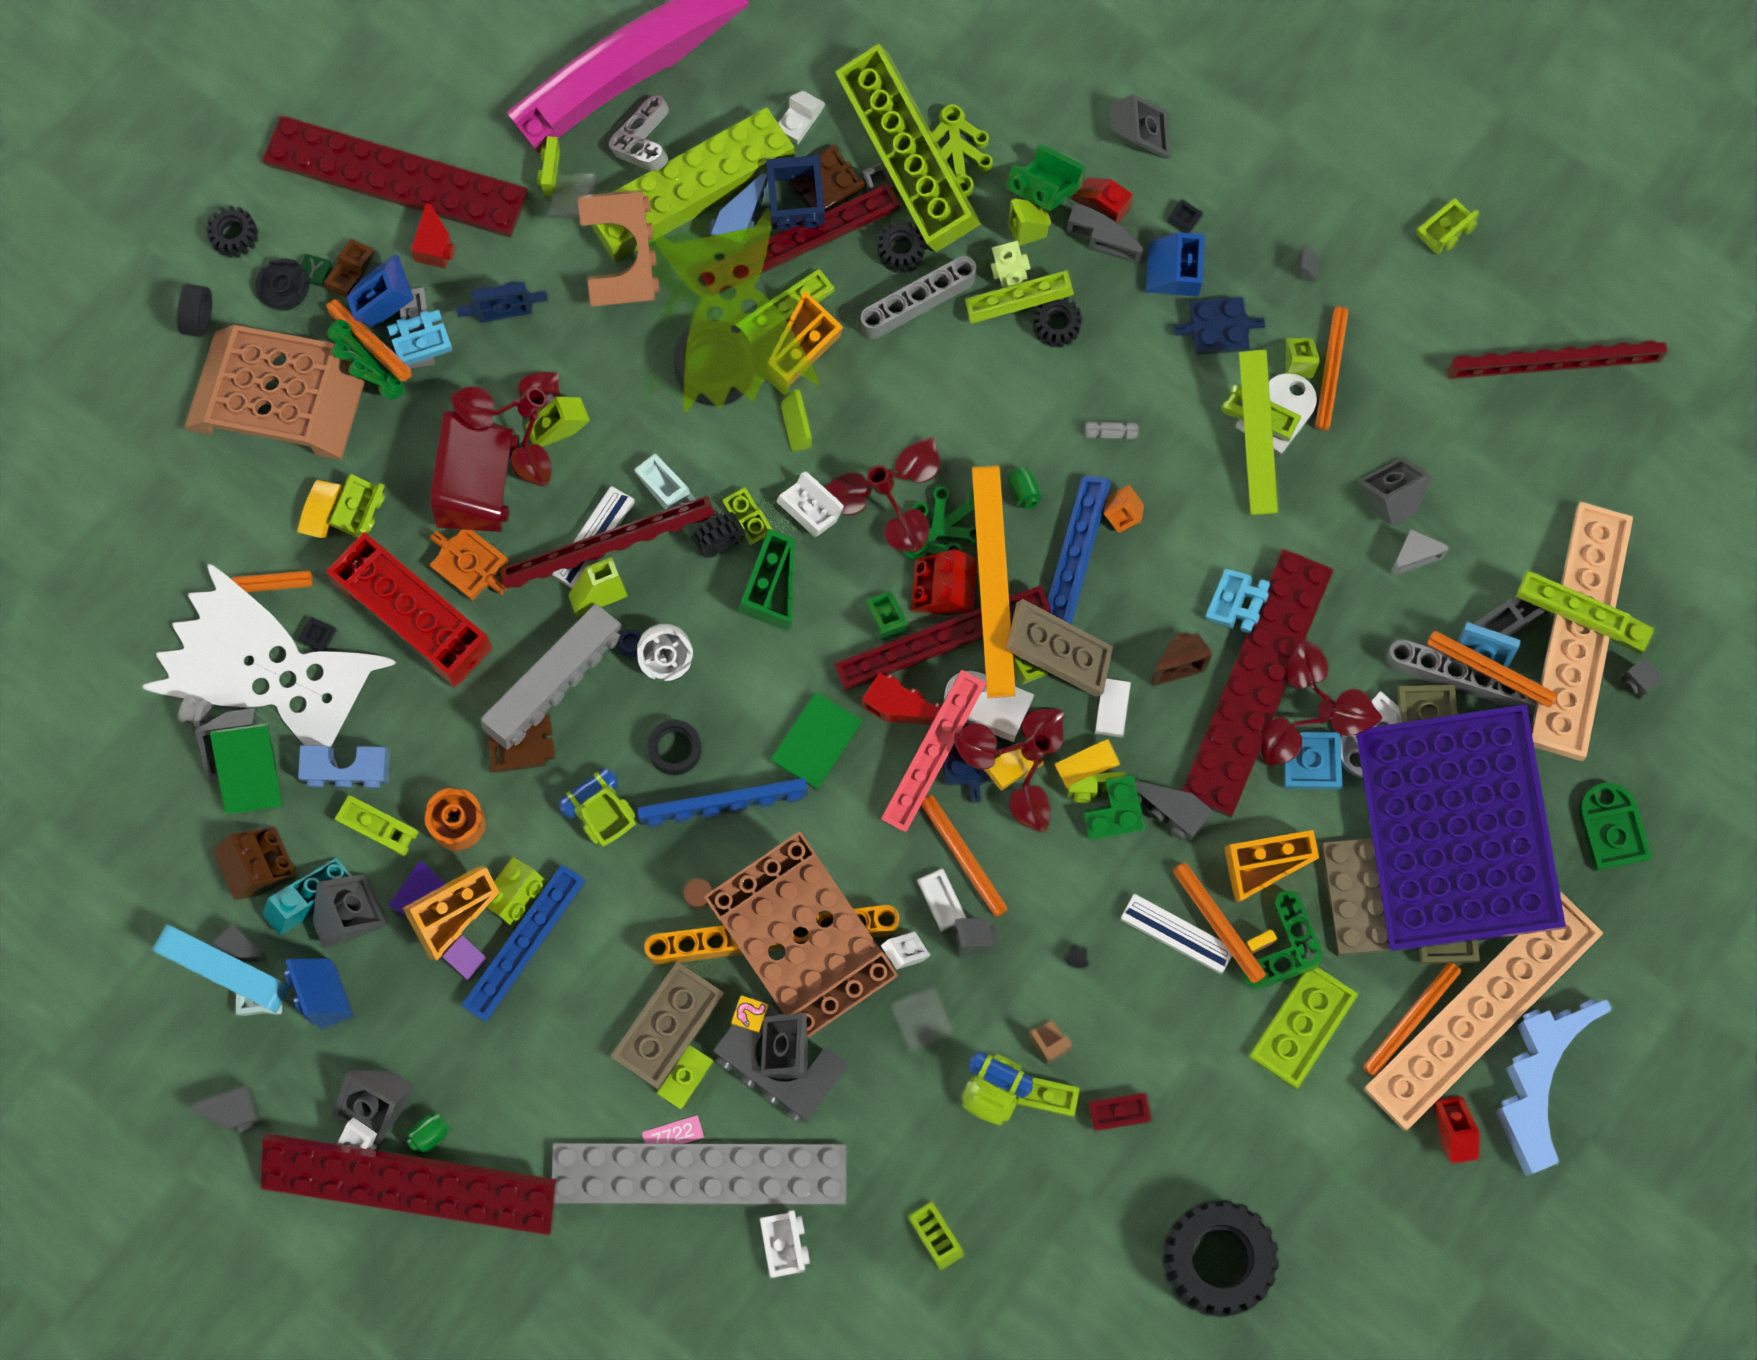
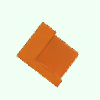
M1127 485L1107 496L1104 515L1116 531L1121 533L1142 521L1144 504L1132 487Z

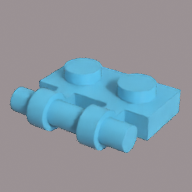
M439 309L429 313L427 310L420 312V316L407 320L401 318L396 320L397 323L387 326L390 336L401 333L402 336L392 339V343L397 356L407 365L453 351L444 324L432 325L433 322L442 320ZM421 326H424V327H425V329H423V330L416 331V332H413V333H409V330H412V329H415V328H418V327H421Z
M1225 569L1205 616L1207 621L1233 628L1236 620L1241 619L1243 623L1240 630L1245 633H1251L1253 625H1256L1260 618L1258 613L1262 603H1266L1269 596L1267 591L1270 583L1266 580H1260L1256 588L1250 586L1253 581L1251 575ZM1246 597L1252 598L1248 609L1241 608Z

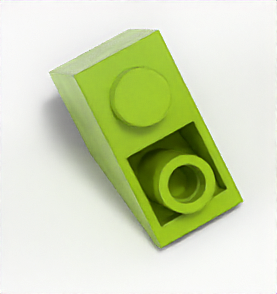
M612 557L587 566L568 594L576 617L586 614L595 604L603 607L628 597Z

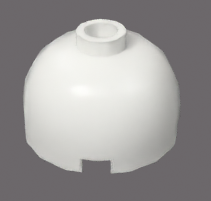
M658 624L650 627L641 635L637 645V659L641 670L650 678L655 679L656 677L664 679V681H671L681 677L691 665L693 648L687 634L679 627L671 624Z

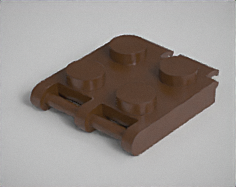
M836 144L818 154L820 158L825 212L866 186V182L863 179L860 180L852 170L853 166L851 163L846 162L840 155ZM814 178L789 180V184L799 196L804 195L802 197L803 202L808 208L817 207Z
M545 714V717L538 725H532L526 731L524 739L518 745H512L508 750L488 735L489 741L486 742L487 749H490L492 765L489 766L490 773L546 766V760L555 759L553 739H543V736L552 735L550 714ZM497 748H498V750H499L500 764H497V757H496V749H497Z

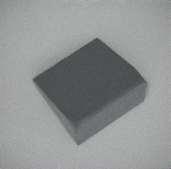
M883 162L859 171L861 178L866 182L869 192L889 183L891 189L896 187Z
M1308 244L1302 246L1298 256L1297 278L1298 280L1317 281L1319 258Z

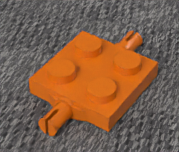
M461 530L449 540L440 534L439 531H435L434 535H431L430 540L441 547V550L436 559L429 565L430 568L473 602L488 586L498 592L499 595H503L504 591H507L503 582L497 578V575L500 572V568H503L508 563V558L473 530Z

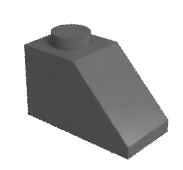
M988 918L955 919L953 933L959 958L993 951V943L998 942L995 926H989Z
M248 1086L190 1104L191 1111L232 1132L237 1131V1134L253 1131L255 1129L254 1125L262 1123L253 1089Z

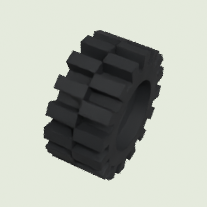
M233 205L228 206V211L221 207L219 208L221 213L218 214L216 211L212 213L214 220L209 218L207 221L209 226H206L207 236L213 248L222 256L226 254L227 258H232L233 253L236 258H239L242 251L247 255L249 253L247 248L254 249L255 244L253 241L258 242L257 234L259 233L252 216H250L247 210L243 211L242 207L239 206L236 210ZM240 225L242 227V233L234 239L223 237V231L228 226Z
M899 220V225L897 226L893 221L890 223V228L884 226L883 233L880 232L878 235L877 255L880 257V262L882 265L886 263V269L888 270L894 267V272L896 273L899 272V268H903V273L908 272V267L914 270L916 263L920 265L922 258H924L925 240L922 234L919 233L918 226L916 225L912 228V223L909 221L907 226L903 225L904 220ZM902 239L910 243L911 249L908 253L897 254L892 251L891 244L895 240Z
M1065 297L1064 300L1058 299L1040 304L1039 307H1036L1033 318V332H1036L1037 339L1042 338L1044 345L1050 342V347L1054 348L1055 344H1059V348H1062L1065 342L1067 345H1070L1072 340H1076L1082 322L1081 310L1079 307L1076 308L1075 301L1068 302L1069 297ZM1052 314H1061L1065 316L1068 324L1063 329H1053L1048 325L1047 318Z
M725 512L723 515L719 514L716 518H710L709 522L701 524L702 527L697 528L695 533L692 534V540L703 558H713L717 554H723L727 549L730 550L731 546L737 545L739 543L738 540L744 538L745 530L733 512Z

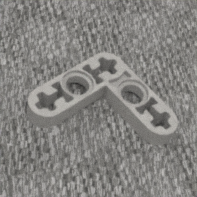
M654 95L648 98L609 140V147L617 158L650 171H657L666 165L668 155L662 146L645 139L669 112V106L661 95Z

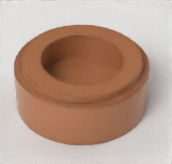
M700 878L692 879L684 887L685 901L693 908H703L708 905L703 896L711 892L712 889L707 881Z

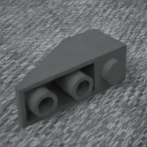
M1136 781L1140 803L1149 810L1148 814L1157 822L1161 823L1163 821L1171 828L1170 832L1181 841L1185 839L1190 843L1214 813L1213 810L1192 793Z

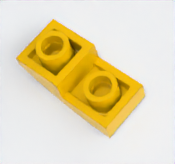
M323 480L315 481L304 505L297 532L319 538L327 537L331 512L334 510L343 485Z
M1109 739L1055 764L1066 789H1069V786L1077 781L1103 774L1121 765Z
M1021 749L1000 755L995 759L994 766L985 769V771L1002 791L1019 778L1021 780L1025 778L1034 762L1026 760L1021 754Z

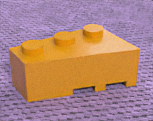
M805 290L767 363L765 372L784 391L840 338L843 326Z
M1314 830L1236 843L1224 847L1235 903L1248 898L1319 858Z
M478 866L405 906L403 910L429 959L437 961L447 947L462 934L461 932L470 922L475 920L500 892L488 869Z

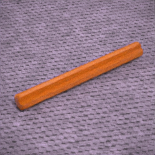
M333 299L331 303L327 304L328 313L335 320L341 319L349 323L351 335L400 381L405 382L408 378L412 377L411 368L362 322L354 320L352 313L340 301Z
M1337 306L1333 311L1315 422L1317 430L1328 431L1331 425L1349 312L1346 307Z
M1434 631L1428 639L1427 644L1430 647L1547 708H1551L1557 699V694L1548 688L1437 631Z
M929 795L924 798L921 807L994 917L1004 914L1008 909L1005 902L935 797Z
M1184 862L1176 866L1173 874L1252 983L1262 980L1266 975L1265 971L1189 865Z
M1449 962L1363 1065L1366 1073L1374 1077L1385 1066L1461 973V969L1456 964Z

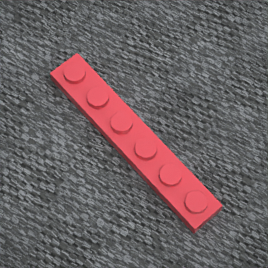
M963 670L960 671L881 820L907 832L955 743V733L963 728L986 685L984 681Z

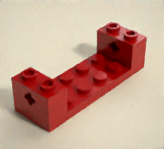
M363 532L326 571L331 582L353 603L356 600L359 601L430 662L434 672L454 689L493 649L488 636L366 532Z

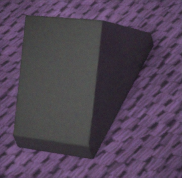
M231 924L210 945L242 962H266V955L234 924Z

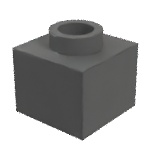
M1643 658L1620 679L1624 682L1625 689L1631 695L1641 699L1663 678Z

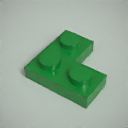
M1134 773L1106 778L1111 806L1084 811L1089 840L1145 830L1146 827Z

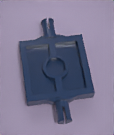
M510 281L502 286H483L478 290L471 291L472 304L456 306L458 318L474 315L481 324L533 314V303L549 300L547 290L530 293L526 288L525 281Z
M1244 297L1191 301L1189 304L1191 315L1189 324L1173 326L1174 336L1190 334L1194 342L1195 355L1249 351V330L1265 328V318H1248L1245 312Z
M965 723L964 726H963V728L966 727V726H968V725H970V724ZM954 743L943 763L945 786L961 785L968 787L970 803H975V801L979 803L982 801L980 786L986 782L994 781L985 770L976 769L967 764L960 756Z

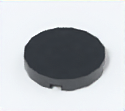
M288 258L274 259L269 262L270 264L266 268L263 267L260 270L256 279V292L261 301L269 308L277 311L291 310L300 305L306 298L310 287L309 277L305 269L295 260Z

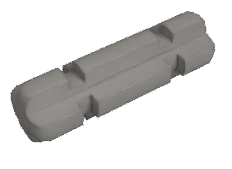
M1088 421L1085 425V435L1088 438H1097V435H1100V438L1122 439V436H1126V439H1136L1138 436V424L1127 423V425H1123V422H1101V424H1098L1097 422Z

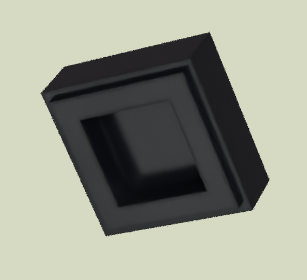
M1181 199L1167 218L1166 223L1183 233H1191L1203 217L1204 212Z
M310 617L298 642L318 652H326L337 629Z

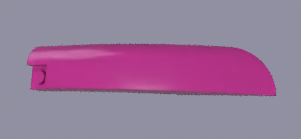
M670 0L629 22L584 51L506 113L540 154L541 147L546 146L547 136L560 138L577 123L620 93L664 68L672 67L750 4L747 0Z

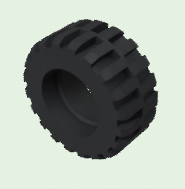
M1225 1199L1222 1201H1205L1187 1210L1169 1229L1168 1236L1164 1240L1162 1247L1164 1254L1161 1260L1166 1272L1164 1277L1166 1282L1170 1283L1173 1288L1172 1293L1175 1297L1185 1302L1184 1305L1190 1310L1195 1309L1201 1315L1217 1316V1318L1235 1316L1256 1306L1258 1302L1267 1296L1268 1290L1274 1285L1277 1278L1275 1277V1272L1279 1269V1260L1276 1258V1252L1279 1251L1277 1242H1273L1271 1237L1273 1232L1269 1225L1266 1227L1261 1221L1263 1218L1257 1212L1252 1213L1249 1211L1248 1206L1242 1203L1237 1205L1232 1203V1200ZM1214 1230L1227 1231L1236 1236L1246 1250L1248 1259L1246 1271L1242 1278L1231 1286H1212L1203 1281L1194 1268L1192 1260L1194 1246L1198 1239L1207 1232Z

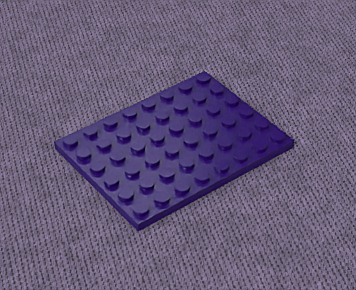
M1527 704L1376 726L1356 734L1390 952L1566 929Z

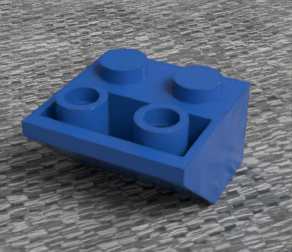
M1178 232L1149 242L1145 293L1199 297L1203 283L1205 234Z
M394 254L357 282L351 290L347 300L354 320L376 328L414 300L399 255Z

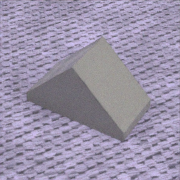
M1411 529L1404 540L1391 573L1395 576L1442 560L1449 551L1448 546Z

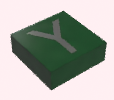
M305 254L301 266L309 277V284L324 288V281L328 277L333 265L331 260Z

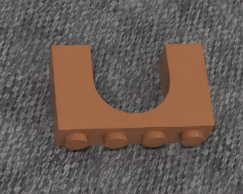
M643 189L578 196L581 226L603 223L620 224L631 231L638 245L637 258L627 270L616 274L588 276L591 306L655 300V293H659L660 289L658 276L653 277L652 266H657L655 250H650L649 239H654L652 223H647L646 212H651L649 196L643 195Z

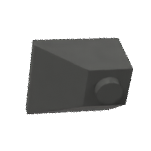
M1135 94L1109 105V121L1112 130L1165 159L1170 158L1166 110Z
M1401 457L1361 478L1357 483L1378 517L1394 526L1403 523L1407 518L1416 514L1432 481V476L1411 461Z
M255 708L226 712L195 730L207 781L218 779L210 732L259 724Z
M366 874L321 881L317 884L313 924L323 948L349 943L387 925Z
M797 1013L764 1017L761 1076L781 1079L806 1078L808 1066L806 1014Z
M349 1071L346 1074L331 1116L344 1124H347L352 1118L357 1119L377 1133L374 1141L381 1145L404 1110L414 1085L391 1071Z

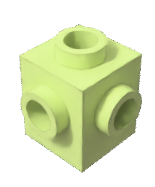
M1018 240L992 248L995 263H991L994 278H1000L1003 288L1028 281L1026 270L1031 268L1027 254L1021 255Z

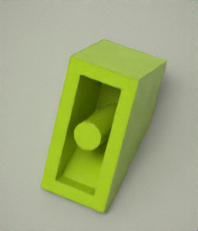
M1011 200L1008 225L1014 240H1018L1019 246L1046 238L1048 228L1051 226L1048 212L1043 211L1041 206L1031 201Z
M556 397L537 414L538 419L534 423L530 439L532 444L544 447L576 434L590 421L581 397Z

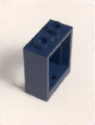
M819 155L766 159L772 229L790 230L793 227L805 226L807 228H816L819 225H825ZM814 178L817 207L777 210L775 181Z

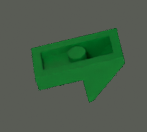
M892 591L866 599L867 608L875 622L879 640L906 631L908 626L907 620Z

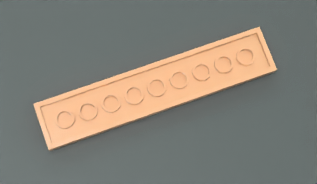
M1580 502L1575 513L1561 585L1616 608L1633 517ZM1557 614L1554 615L1540 685L1555 692L1557 699L1551 708H1547L1538 702L1536 703L1531 727L1532 738L1535 748L1583 762L1587 756L1610 637Z
M1562 892L1560 895L1566 929L1516 936L1363 1088L1404 1132L1603 934Z

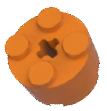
M445 788L434 794L428 801L425 812V825L440 846L457 852L470 848L480 840L486 830V817L481 805L471 792L464 789ZM453 816H456L460 820L455 823L451 820V818Z

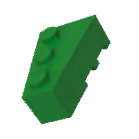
M768 529L737 612L785 631H789L793 623L794 538Z

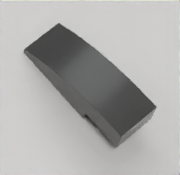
M1074 203L1068 220L1067 233L1090 239V250L1136 264L1140 263L1143 247L1132 235L1107 216L1084 205Z
M1515 597L1512 600L1509 599L1473 624L1511 636L1549 611Z

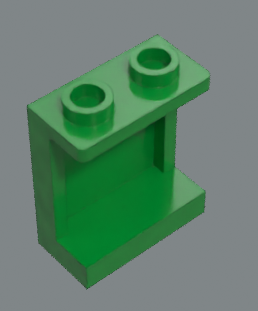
M1041 144L1037 147L1033 162L1024 168L1017 165L1011 167L1005 189L1052 211L1081 188L1087 166Z

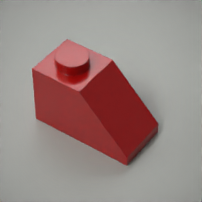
M1088 177L1081 185V188L1073 195L1072 199L1107 216L1118 224L1130 209L1133 193L1112 179Z
M426 203L411 252L414 261L417 263L446 269L448 260L453 259L455 245L452 244L447 229L432 205Z
M1463 1096L1438 1099L1434 1103L1441 1144L1450 1164L1479 1160L1480 1131Z

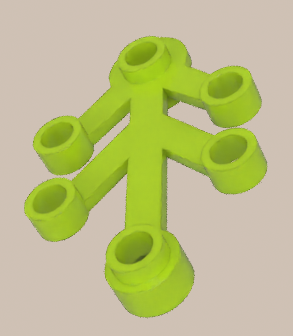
M951 104L940 111V124L932 134L938 142L949 131L950 140L941 151L946 160L952 154L955 177L961 187L967 188L964 193L966 197H969L973 192L974 184L971 177L966 175L963 154L974 160L980 171H990L993 165L992 157L989 154H983L975 148L983 149L989 144V134L968 123L965 120L963 110L959 106ZM955 117L956 120L950 121L948 118ZM960 131L973 138L975 147L960 138ZM983 137L986 140L984 142H979L977 138ZM986 160L989 164L982 165L980 162Z

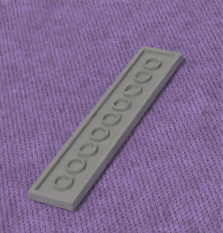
M553 1143L552 1179H557L555 1204L846 1205V1145Z

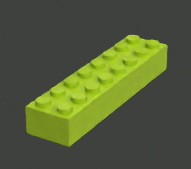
M878 43L835 71L926 243L935 252H938L980 226L981 223L890 54Z
M766 107L668 161L663 168L657 171H650L614 192L643 189V195L649 196L651 212H646L647 223H652L654 239H649V243L739 194L762 173L767 174L766 159L795 157V147ZM616 223L591 225L614 262L638 250L634 235L626 227Z

